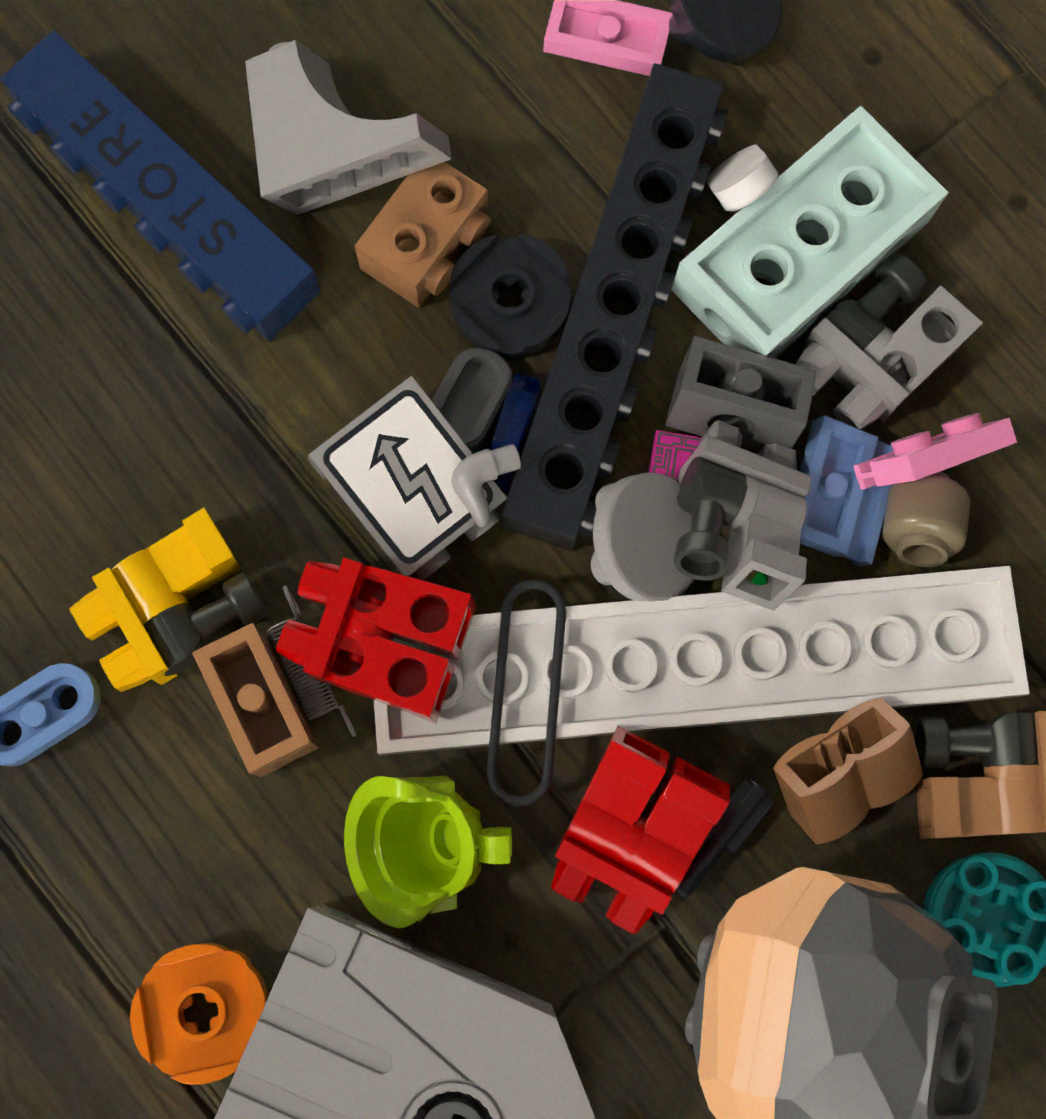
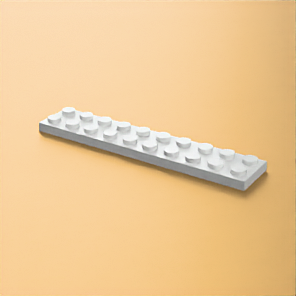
M1010 566L800 585L774 611L725 592L670 597L669 600L648 602L632 600L565 607L566 622L556 739L614 734L618 725L630 732H643L846 713L861 703L877 698H883L892 708L1028 695L1030 693ZM556 608L511 612L499 745L546 740ZM501 613L473 615L458 660L433 653L432 650L396 638L393 639L394 642L449 659L454 665L455 671L437 724L374 700L378 755L489 746Z

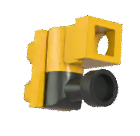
M204 507L182 520L184 526L150 547L128 556L112 569L107 568L93 576L92 579L97 588L69 608L79 628L86 638L91 641L120 626L129 643L99 660L111 684L120 692L142 685L151 679L160 685L165 684L178 676L177 673L195 665L197 662L192 652L206 646L207 640L238 618L247 626L268 616L266 609L243 572L223 584L225 597L193 611L187 600L241 570L239 563Z

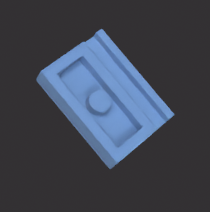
M825 415L812 421L799 468L800 472L811 476L810 492L804 497L807 501V512L801 530L800 544L833 557L840 556L851 560V564L857 566L872 564L885 516L888 491L892 485L879 487L874 485L860 490L853 465L893 451L892 445L880 442L877 436Z

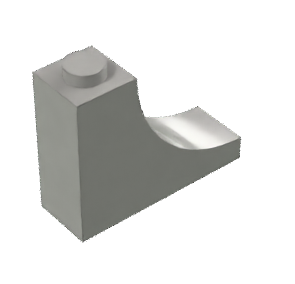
M296 40L275 44L268 52L245 61L260 194L262 198L295 215L308 212L452 159L448 135L417 113L391 120H368L352 116L337 93L330 64Z

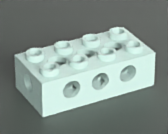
M860 106L783 172L766 193L743 207L679 263L671 290L723 344L776 359L874 272L891 253H895L928 224L949 192ZM803 240H807L813 245L807 244ZM754 277L763 278L770 282L771 285L761 284Z

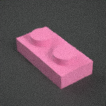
M554 0L544 38L543 52L650 76L654 63L662 65L670 32L669 20L673 14L618 0Z

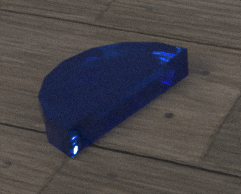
M517 372L498 421L490 451L513 444L518 454L520 453L541 386L538 377ZM513 471L498 475V478L493 480L503 493L504 490H508Z

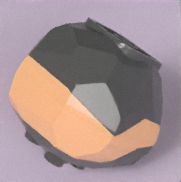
M805 867L795 868L737 899L718 924L715 933L708 934L702 940L697 955V965L701 976L694 1006L691 1008L686 1020L685 1035L687 1041L693 1045L699 1081L708 1108L716 1119L980 1118L987 1093L997 1021V988L992 980L973 976L972 956L937 919L890 884Z

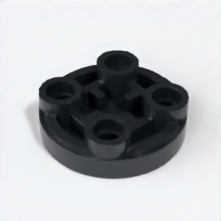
M670 0L673 15L669 20V29L673 38L678 43L684 46L692 45L709 58L737 66L746 63L772 42L779 30L782 19L781 0Z

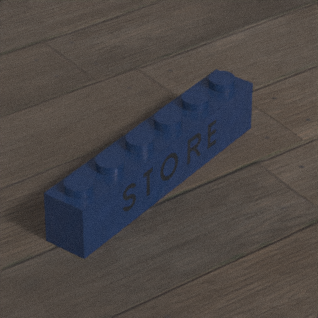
M54 30L0 78L14 100L7 108L21 125L33 135L42 129L54 141L49 145L50 149L70 171L77 174L83 168L96 180L91 185L93 190L114 212L119 213L126 208L139 220L134 227L150 246L159 253H162L168 247L181 259L182 262L177 265V268L201 293H205L211 287L225 301L221 306L222 311L241 331L248 334L254 328L270 342L320 293L314 270Z

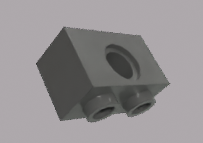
M694 336L677 374L665 426L703 436L715 421L720 420L739 428L740 433L743 435L741 448L759 452L765 444L778 443L792 449L807 424L817 371Z

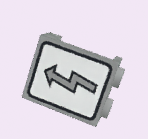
M412 376L308 455V461L321 478L329 481L396 566L394 569L396 573L409 576L415 572L421 580L426 579L452 558L445 547L460 535L465 533L472 542L496 524L501 517L494 509L507 499L493 480L484 482L482 488L488 502L490 516L488 525L485 528L478 527L468 509L455 493L451 482L453 471L459 462L472 455V453Z

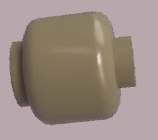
M942 471L916 481L893 484L888 491L882 532L883 539L888 547L896 552L898 558L907 564L919 567L942 565L948 558L953 557L964 548L968 532L970 496L961 484L951 479Z

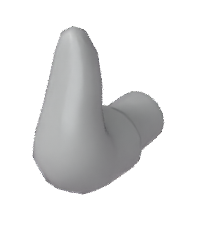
M513 444L491 451L487 448L472 454L460 461L453 471L451 482L454 491L468 509L478 527L485 528L488 525L490 516L488 502L482 488L483 483L496 480L498 475L521 468L520 457Z

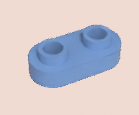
M60 663L45 668L0 697V765H22L89 723L96 715L101 701L100 688L95 678L89 672L75 665ZM74 687L78 693V700L71 709L63 710L59 703L60 695L65 689ZM17 722L22 730L21 738L16 744L8 746L4 740V731L7 726Z

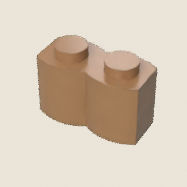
M883 698L866 701L848 710L832 725L828 733L819 734L799 742L783 754L773 768L791 817L815 844L827 843L846 835L863 821L870 809L888 805L902 798L917 785L923 775L910 724Z

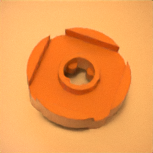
M191 944L165 954L146 974L142 985L137 988L132 1000L130 1023L136 1047L150 1065L154 1063L162 1072L171 1075L169 1078L191 1085L219 1081L237 1070L241 1057L269 997L265 982L260 972L251 964L250 959L243 952L231 950L219 944ZM194 993H204L207 1002H216L219 1013L210 1019V1030L207 1032H200L196 1021L186 1022L183 1016L184 1009L194 1005Z

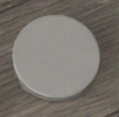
M642 473L622 478L613 484L605 485L598 491L595 499L597 510L593 525L595 552L591 558V570L599 583L612 585L619 593L631 600L648 602L669 600L670 597L679 596L692 584L694 579L681 574L674 566L676 545L681 536L691 532L692 514L684 511L678 505L677 496L681 486L679 483L663 474Z

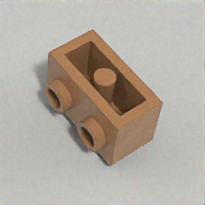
M446 162L407 175L355 244L360 269L420 308L430 293L438 296L446 288L451 280L452 271L455 266L453 262L465 245L468 247L481 240L487 231L491 221V217L488 216V190Z

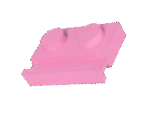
M975 413L941 424L944 433L931 437L929 431L893 441L891 442L893 451L853 465L860 490L874 485L879 487L916 481L1017 443L1010 418L983 423L980 413Z

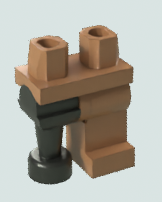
M1046 711L1034 713L1015 712L990 719L985 725L950 729L945 719L939 716L916 718L914 741L922 769L944 768L949 763L950 755L983 757L984 777H932L921 779L917 783L920 839L1046 832Z

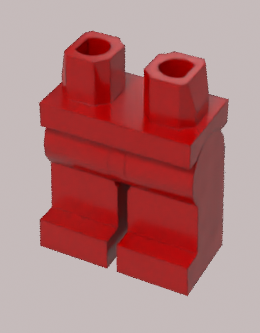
M344 557L340 566L308 561L299 582L298 595L303 599L325 605L322 619L318 628L288 619L282 629L276 651L299 666L304 667L303 671L315 680L376 700L437 724L455 671L454 665L447 658L394 642L393 639L396 638L432 650L433 653L458 660L476 609V603L472 595L380 568L365 566L360 562Z
M618 725L558 847L555 857L559 859L551 888L556 893L573 902L582 903L595 879L612 887L617 892L607 908L606 917L615 925L632 934H636L652 916L654 911L663 915L672 898V894L684 878L713 825H717L729 805L731 785L677 757L645 817L642 816L641 813L652 793L655 792L667 770L670 753Z

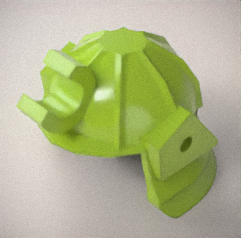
M448 776L373 777L365 781L357 789L346 814L344 849L349 875L360 900L376 919L395 928H404L416 921L421 922L428 913L432 914L457 909V893L475 882L481 871V862L509 864L511 861L510 856H512V827H490L483 829L480 821V811L472 807L461 795L455 792V782Z

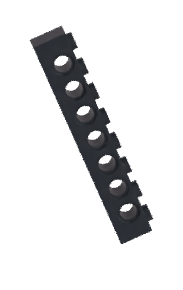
M657 63L653 64L520 459L521 468L516 471L502 513V529L570 551L574 549L578 534L591 537L597 509L595 499L590 497L597 476L606 479L610 478L621 444L609 440L616 418L628 422L639 388L638 385L628 383L634 362L647 364L657 329L646 325L653 306L665 308L676 274L665 270L670 251L683 253L693 222V218L683 215L688 197L700 200L711 164L702 162L700 159L706 143L713 146L718 145L728 114V110L717 107L724 86L722 83ZM675 137L683 141L686 147L681 149L669 148L661 142V139ZM648 190H658L666 194L670 200L665 203L656 204L645 199L642 193ZM638 243L649 248L653 255L645 259H635L629 256L623 248L629 244ZM611 298H624L634 306L635 311L628 315H616L611 313L604 303ZM593 353H605L615 360L617 367L610 372H596L586 364L585 359ZM583 408L593 412L598 418L599 424L591 430L581 431L573 428L567 422L565 416L574 409ZM566 465L576 470L581 481L571 489H558L549 483L546 473L555 466Z

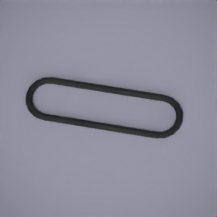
M537 579L526 580L512 587L505 596L500 621L487 778L493 794L502 802L516 807L528 806L540 800L548 791L553 776L566 608L565 601L559 590L550 583ZM530 589H538L550 595L556 604V625L543 776L540 785L533 793L517 797L504 791L497 780L511 609L514 600L520 593Z

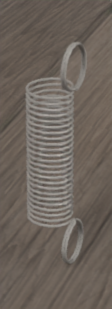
M285 585L283 590L295 615V618L291 620L299 622L297 615H301L300 609L288 586ZM285 620L274 625L267 631L270 633L269 636H272L271 640H274L273 644H275V648L278 643L277 640H279L280 636H276L281 634L282 631L275 634L273 633L282 629L284 625L274 630L271 629L275 628L280 624L286 623L288 620ZM281 655L280 659H283L281 662L284 663L283 666L286 667L287 674H291L288 678H292L290 682H294L292 686H295L294 690H297L295 693H300L297 697H301L299 701H303L301 705H305L302 708L306 709L304 712L308 713L306 715L309 717L308 720L316 719L333 709L339 708L353 737L356 736L344 705L338 706L336 699H334L335 695H332L333 691H330L331 687H329V684L323 683L318 685L321 681H316L302 671L304 667L295 670L300 666H293L296 663H290L291 660H286L287 658Z

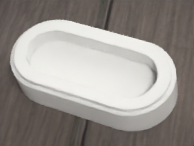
M751 145L720 164L708 176L706 182L726 211L733 212L749 205L766 193L777 181L778 172L767 155L757 145Z

